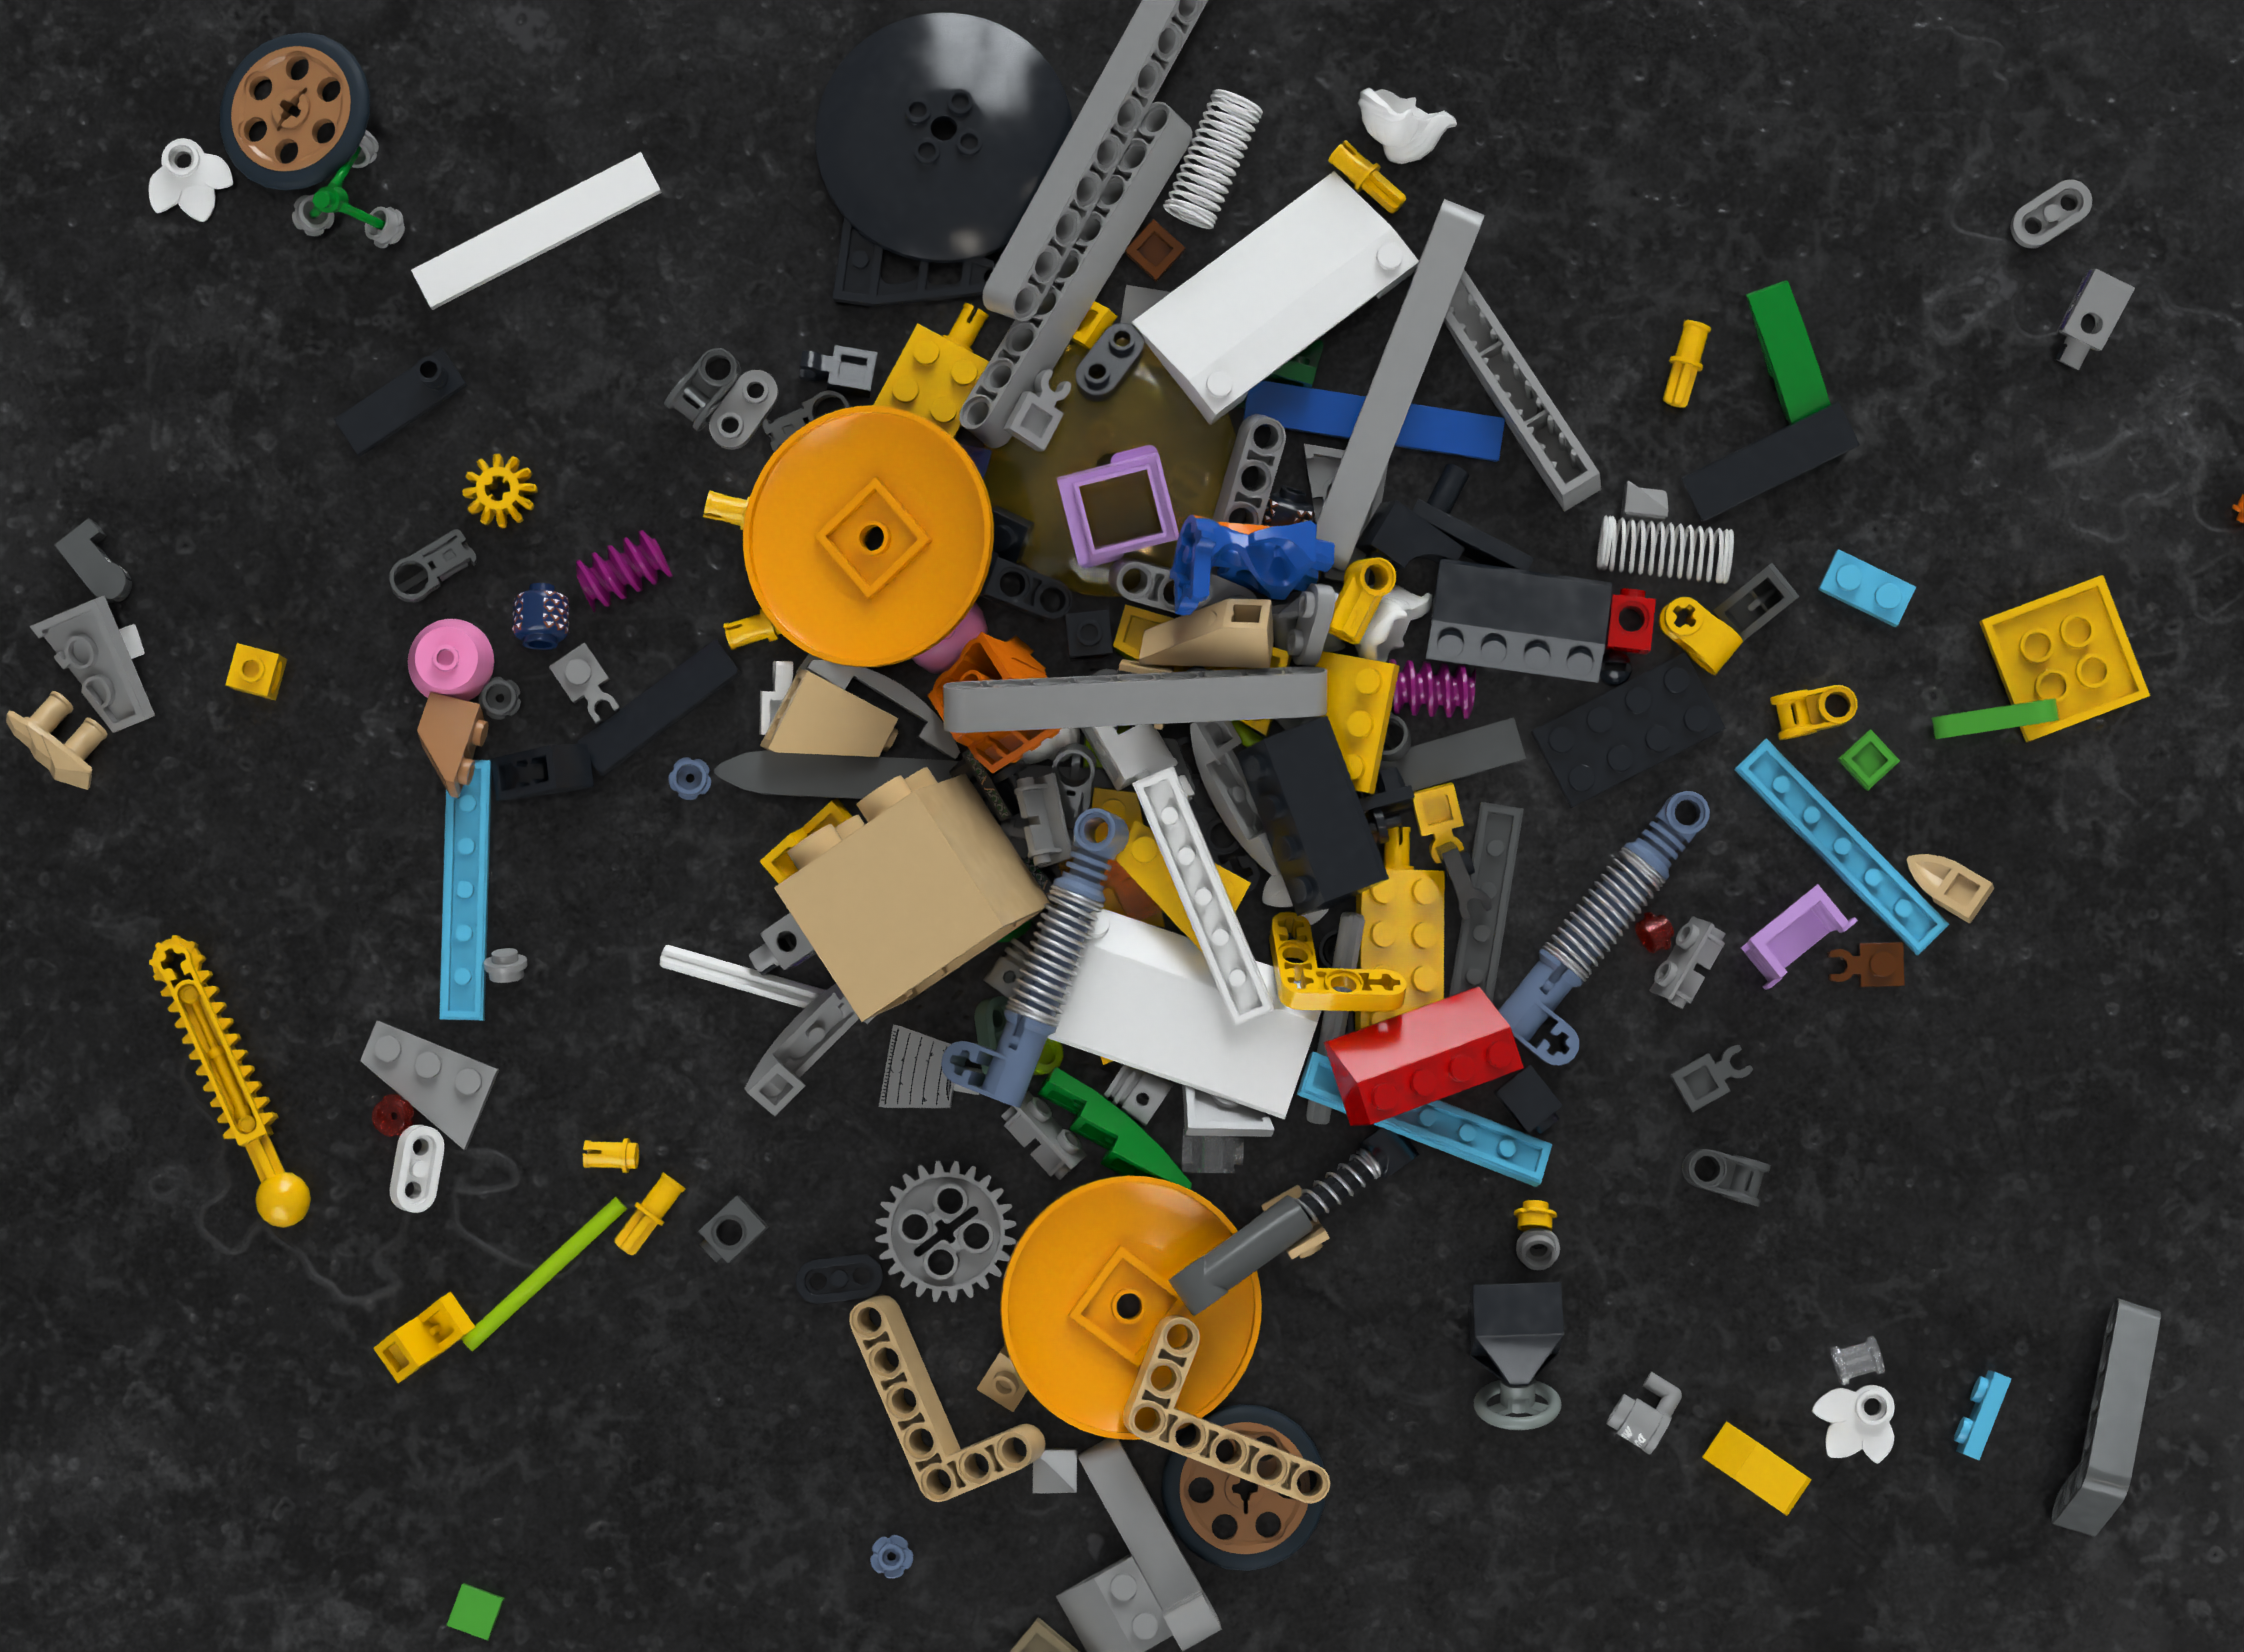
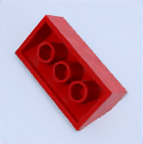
M1480 987L1468 989L1324 1042L1350 1126L1372 1125L1524 1068L1510 1025Z

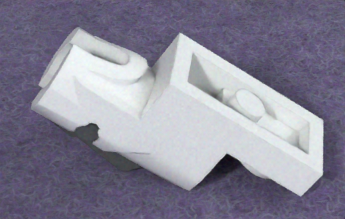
M1137 725L1119 735L1116 732L1118 726L1081 728L1117 792L1135 781L1174 766L1188 801L1193 799L1195 786L1177 741L1171 738H1162L1153 725Z

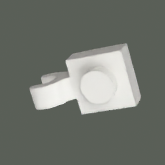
M773 661V691H760L759 735L766 734L793 682V661Z

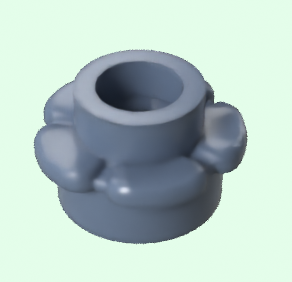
M689 757L679 759L674 764L673 772L669 774L671 789L677 791L678 795L686 800H694L699 794L707 793L712 782L708 775L710 772L708 765L701 759L691 760ZM689 774H692L695 777L694 781L691 783L687 782L686 777Z
M901 1536L881 1537L872 1546L871 1565L877 1573H884L887 1578L893 1579L902 1576L904 1570L909 1569L913 1563V1552L908 1548L907 1540ZM890 1552H893L896 1555V1558L893 1561H890L887 1558V1555Z

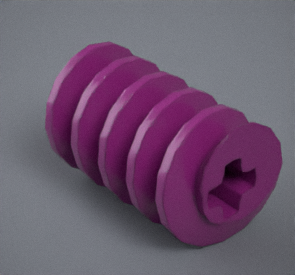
M641 530L638 531V546H635L626 537L623 539L624 552L621 554L612 545L607 546L608 560L606 561L596 552L591 554V568H588L580 559L576 561L577 579L594 613H596L595 599H598L606 607L611 606V591L622 600L626 599V584L632 586L637 592L643 591V576L653 585L658 583V569H661L668 577L673 576L655 538L652 539Z
M1390 659L1389 663L1396 664L1395 659ZM1407 660L1402 671L1398 672L1392 702L1394 713L1399 715L1404 703H1409L1412 716H1417L1421 705L1426 704L1429 716L1434 717L1439 705H1443L1446 717L1452 718L1456 707L1460 706L1464 719H1469L1474 705L1476 667L1471 677H1468L1465 665L1459 664L1454 675L1451 676L1448 664L1441 663L1435 675L1433 674L1430 662H1423L1419 673H1416L1413 661Z

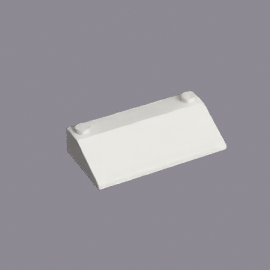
M1333 171L1132 321L1131 325L1135 326L1142 334L1145 343L1209 425H1212L1244 401L1249 390L1374 296H1377L1378 299L1409 277L1414 272L1419 260L1393 227Z
M1103 908L1102 912H1091L1090 914L1098 917L1099 921L1095 922L1085 919L1091 922L1090 925L1094 926L1095 930H1088L1087 932L1092 939L1084 940L1083 943L1088 946V949L1080 950V953L1085 958H1077L1076 962L1081 967H1074L1073 971L1078 976L1070 977L1069 980L1073 982L1074 986L1066 987V990L1071 995H1063L1062 999L1067 1004H1060L1059 1009L1063 1010V1014L1056 1013L1055 1016L1060 1020L1056 1032L1047 1038L1285 1119L1322 1010H1297L1285 1006L1278 997L1274 967L1256 961L1275 1010L1234 1027L1205 956L1188 937ZM1294 981V983L1297 985V988L1301 989V981Z

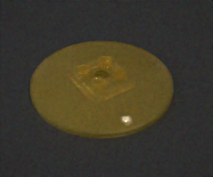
M1118 339L1115 344L1126 346L1129 344V341ZM1075 343L1065 348L1052 370V377L1049 379V388L1053 392L1056 391L1059 383L1064 381L1071 383V390L1067 397L1057 401L1054 406L1064 414L1045 451L1037 452L1014 436L1006 444L998 448H989L983 443L981 476L988 491L992 508L1000 506L1035 523L1021 562L1030 570L1061 581L1067 585L1070 591L1090 596L1120 597L1121 595L1112 589L1108 580L1109 570L1116 561L1089 568L1078 565L1057 477L1097 467L1098 460L1105 454H1115L1145 445H1152L1157 449L1180 534L1181 528L1189 515L1213 519L1236 441V435L1228 413L1212 425L1207 422L1146 343H1144V354L1141 361L1113 397L1102 402H1093L1085 399L1077 389L1076 370L1090 350ZM1094 371L1090 374L1094 379H1100L1105 375L1101 371ZM1147 469L1079 486L1094 548L1162 531ZM1178 540L1124 553L1122 558H1135L1172 568ZM1138 568L1130 569L1124 574L1122 583L1125 590L1134 589L1139 584L1141 574Z

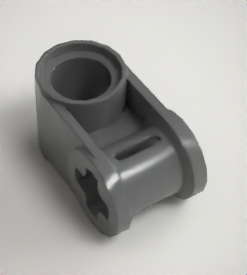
M723 348L708 350L690 372L673 388L666 398L664 406L668 409L674 407L693 422V429L697 432L701 431L710 422V418L741 376L739 362L729 351ZM718 359H726L731 365L729 375L723 380H713L709 375L711 364ZM686 398L693 400L700 408L696 409L686 401Z
M1697 1149L1691 1151L1685 1157L1682 1163V1172L1687 1182L1695 1187L1721 1194L1724 1198L1759 1207L1761 1201L1757 1198L1764 1173L1770 1171L1771 1165L1733 1154L1732 1156L1715 1150ZM1703 1156L1709 1157L1715 1166L1713 1176L1706 1181L1700 1180L1694 1170L1697 1160Z

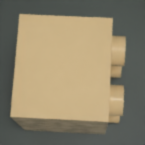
M928 767L915 772L906 779H903L901 775L897 776L861 799L856 805L868 821L867 824L863 822L858 814L835 828L832 824H828L793 846L787 853L799 871L774 887L861 1022L915 998L1045 910L1044 904H1051L967 775L963 774L938 783Z

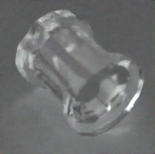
M1874 1336L1866 1337L1864 1343L1840 1349L1838 1346L1830 1349L1834 1367L1842 1385L1849 1384L1850 1378L1874 1371L1877 1375L1885 1373L1881 1352Z

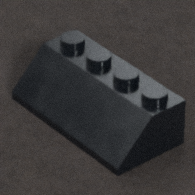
M1440 558L1427 633L1426 659L1598 683L1606 644L1612 583Z
M1328 716L1320 717L1265 738L1236 754L1297 916L1335 907L1389 879Z

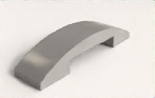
M811 660L807 665L806 670L844 690L852 678L856 679L924 721V725L916 736L918 739L952 760L958 757L960 750L951 733L944 730V723L925 702L901 684L865 667L845 666L825 660Z
M1211 721L1191 723L1190 734L1196 764L1207 793L1217 812L1232 835L1261 867L1273 876L1281 874L1239 760L1233 751V748L1241 744L1242 740L1232 722Z
M837 984L831 986L812 1001L783 1030L764 1054L745 1087L746 1092L774 1116L805 1087L800 1077L859 1019ZM874 1017L867 1019L864 1022L868 1024Z

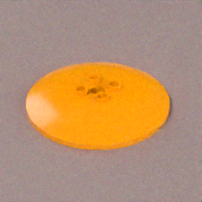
M875 405L855 406L825 414L809 422L785 440L770 457L755 482L749 498L743 529V552L748 579L759 605L771 623L784 637L807 653L825 661L853 667H880L909 660L931 649L952 633L971 610L983 588L992 559L994 543V522L988 491L980 472L964 448L938 425L921 416L897 408ZM880 527L884 534V541L878 549L871 551L865 543L866 534L871 528Z
M1128 1175L1096 1180L1067 1192L1048 1205L1032 1221L1017 1242L1009 1259L1001 1290L1000 1317L1005 1346L1010 1360L1026 1388L1052 1414L1082 1431L1113 1439H1140L1125 1427L1123 1421L1124 1408L1157 1325L1166 1316L1179 1315L1195 1323L1199 1329L1200 1341L1174 1408L1199 1418H1203L1214 1410L1241 1379L1253 1356L1258 1340L1262 1300L1257 1270L1195 1316L1191 1314L1168 1280L1238 1232L1236 1227L1223 1212L1196 1192L1170 1181L1147 1176ZM1124 1294H1134L1140 1303L1139 1311L1132 1318H1122L1117 1312V1302ZM1183 1324L1174 1325L1167 1333V1341L1173 1348L1181 1347L1188 1337L1187 1329ZM1162 1365L1154 1369L1151 1374V1383L1154 1388H1165L1170 1383L1172 1374L1169 1367ZM1144 1407L1136 1413L1135 1425L1139 1430H1146L1153 1426L1156 1419L1153 1408ZM1184 1423L1181 1426H1179L1176 1431L1183 1429L1193 1423Z

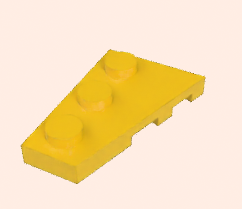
M1135 820L1129 831L1128 843L1124 850L1116 855L1115 861L1203 953L1151 828ZM1215 863L1233 909L1236 912L1251 882Z

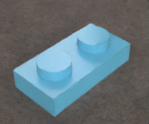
M1839 549L1835 552L1818 587L1819 591L1893 627L1898 626L1916 589V586Z
M1989 1370L1985 1378L1979 1376L1970 1400L1975 1402L1969 1418L1963 1417L1955 1433L1954 1441L1959 1443L1957 1452L1980 1460L2011 1378Z

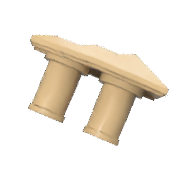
M52 691L46 701L30 718H23L14 711L9 710L6 723L12 733L30 749L34 758L50 771L54 780L86 790L90 788L92 767L84 760L108 735L98 722L87 717L76 732L63 744L51 735V732L73 711V706L60 693Z

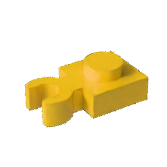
M1449 782L1414 791L1413 809L1419 834L1421 836L1433 834L1429 853L1436 864L1441 863L1435 849L1436 847L1451 841L1458 847L1459 851L1464 849L1462 842L1452 832V829L1464 826L1454 784Z

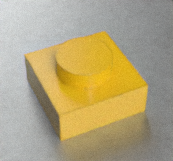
M1094 301L1071 340L1091 350L1104 331L1112 326L1118 316L1109 308Z

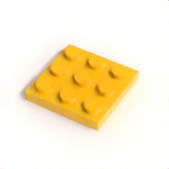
M2103 575L1979 621L2011 705L2056 698L2059 720L2020 726L2026 743L2150 696Z

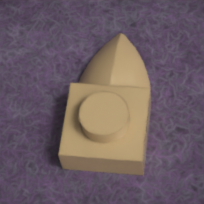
M1919 854L1908 856L1906 859L1913 878L1932 897L1933 902L1968 923L1972 922L1994 890L1992 882L1946 857Z

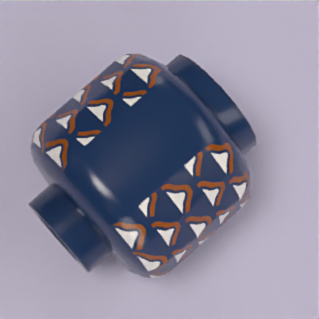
M548 583L531 584L529 590L519 593L514 598L512 629L514 635L523 641V646L536 650H548L556 648L558 642L566 638L569 633L570 604L568 598L556 592L555 586Z

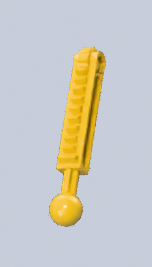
M173 935L171 939H167L162 943L158 942L155 945L156 950L153 953L152 959L149 960V965H152L155 973L153 977L156 981H163L167 984L160 992L163 997H173L174 1002L168 1007V1011L180 1013L181 1015L175 1023L176 1028H187L188 1033L182 1038L183 1044H194L195 1049L188 1056L190 1060H201L202 1065L196 1070V1074L198 1076H208L209 1081L203 1086L204 1091H215L216 1097L210 1102L211 1107H222L223 1113L217 1118L218 1123H229L230 1128L223 1134L224 1139H236L238 1145L245 1147L261 1182L255 1198L258 1213L264 1221L272 1226L284 1228L295 1225L305 1217L309 1210L311 1201L309 1188L303 1179L293 1173L285 1172L269 1137L274 1134L270 1125L278 1118L277 1113H264L263 1108L270 1102L269 1097H257L256 1092L262 1087L261 1082H250L249 1076L255 1071V1068L251 1065L243 1066L241 1062L248 1055L247 1050H236L235 1044L241 1039L240 1034H229L228 1029L233 1025L234 1021L232 1018L221 1017V1013L227 1008V1005L224 1002H215L213 999L220 992V989L216 986H208L206 983L213 974L209 970L201 971L202 963L206 960L205 956L201 955L196 942H189L188 940L181 939L180 936ZM174 952L186 957V960L180 963L184 975L193 977L194 980H183L178 970L169 968L168 964L174 961L172 955Z

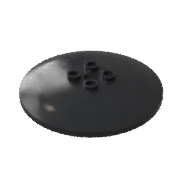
M930 13L902 19L885 26L859 43L844 58L829 80L822 96L817 113L815 145L818 166L829 196L840 213L860 234L874 244L906 258L933 263H956L989 256L1006 248L1069 134L1073 121L1069 102L1058 76L1042 54L1028 41L1014 31L985 18L959 13ZM942 121L950 122L955 126L956 133L949 140H938L931 132L934 125Z

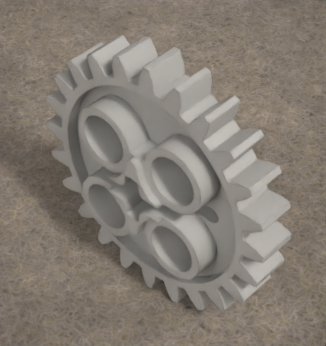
M936 1161L934 1174L929 1175L927 1169L920 1165L918 1166L920 1179L915 1181L905 1173L903 1179L907 1188L901 1190L891 1186L890 1191L897 1198L894 1203L881 1202L880 1204L890 1214L889 1218L876 1219L877 1224L887 1228V1233L876 1237L875 1240L880 1243H888L889 1249L884 1251L879 1257L880 1259H894L895 1264L888 1273L892 1275L902 1271L905 1274L900 1285L902 1288L908 1286L912 1281L917 1283V1297H920L929 1288L932 1289L933 1302H938L942 1291H948L951 1302H956L958 1289L963 1288L966 1295L972 1298L974 1297L972 1284L977 1282L987 1290L990 1286L985 1275L989 1272L1001 1277L1002 1272L996 1265V1262L998 1260L1009 1261L1010 1256L1002 1249L1004 1245L1016 1244V1240L1006 1236L1005 1230L1016 1226L1017 1223L1012 1220H1004L1003 1214L1008 1212L1013 1206L1012 1204H998L997 1199L1004 1190L1000 1188L990 1192L987 1189L992 1178L990 1175L984 1177L980 1182L975 1180V1166H972L966 1175L960 1174L958 1161H954L950 1172H945L941 1161ZM947 1188L958 1190L963 1197L961 1209L953 1214L944 1212L939 1206V1196ZM975 1206L978 1208V1213L953 1232L956 1238L953 1243H950L947 1239L941 1240L921 1256H915L914 1250L938 1233L937 1222L939 1220H943L944 1223L948 1224L971 1207ZM912 1214L921 1215L927 1221L928 1230L921 1239H911L904 1232V1222ZM973 1223L982 1224L989 1232L988 1243L980 1249L970 1247L964 1239L966 1228ZM939 1249L948 1251L954 1259L952 1270L944 1275L935 1273L929 1265L931 1254Z

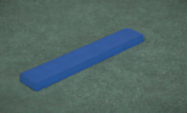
M1261 381L1249 390L1246 396L1243 421L1248 416L1262 414L1279 421L1285 430L1350 439L1366 396ZM1411 404L1395 446L1498 462L1505 418Z

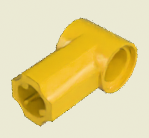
M1381 557L1356 560L1346 568L1343 577L1344 586L1335 602L1334 614L1328 633L1353 645L1360 643L1382 597L1390 593L1396 582V571L1393 565ZM1368 568L1375 575V583L1372 588L1367 586L1364 575Z

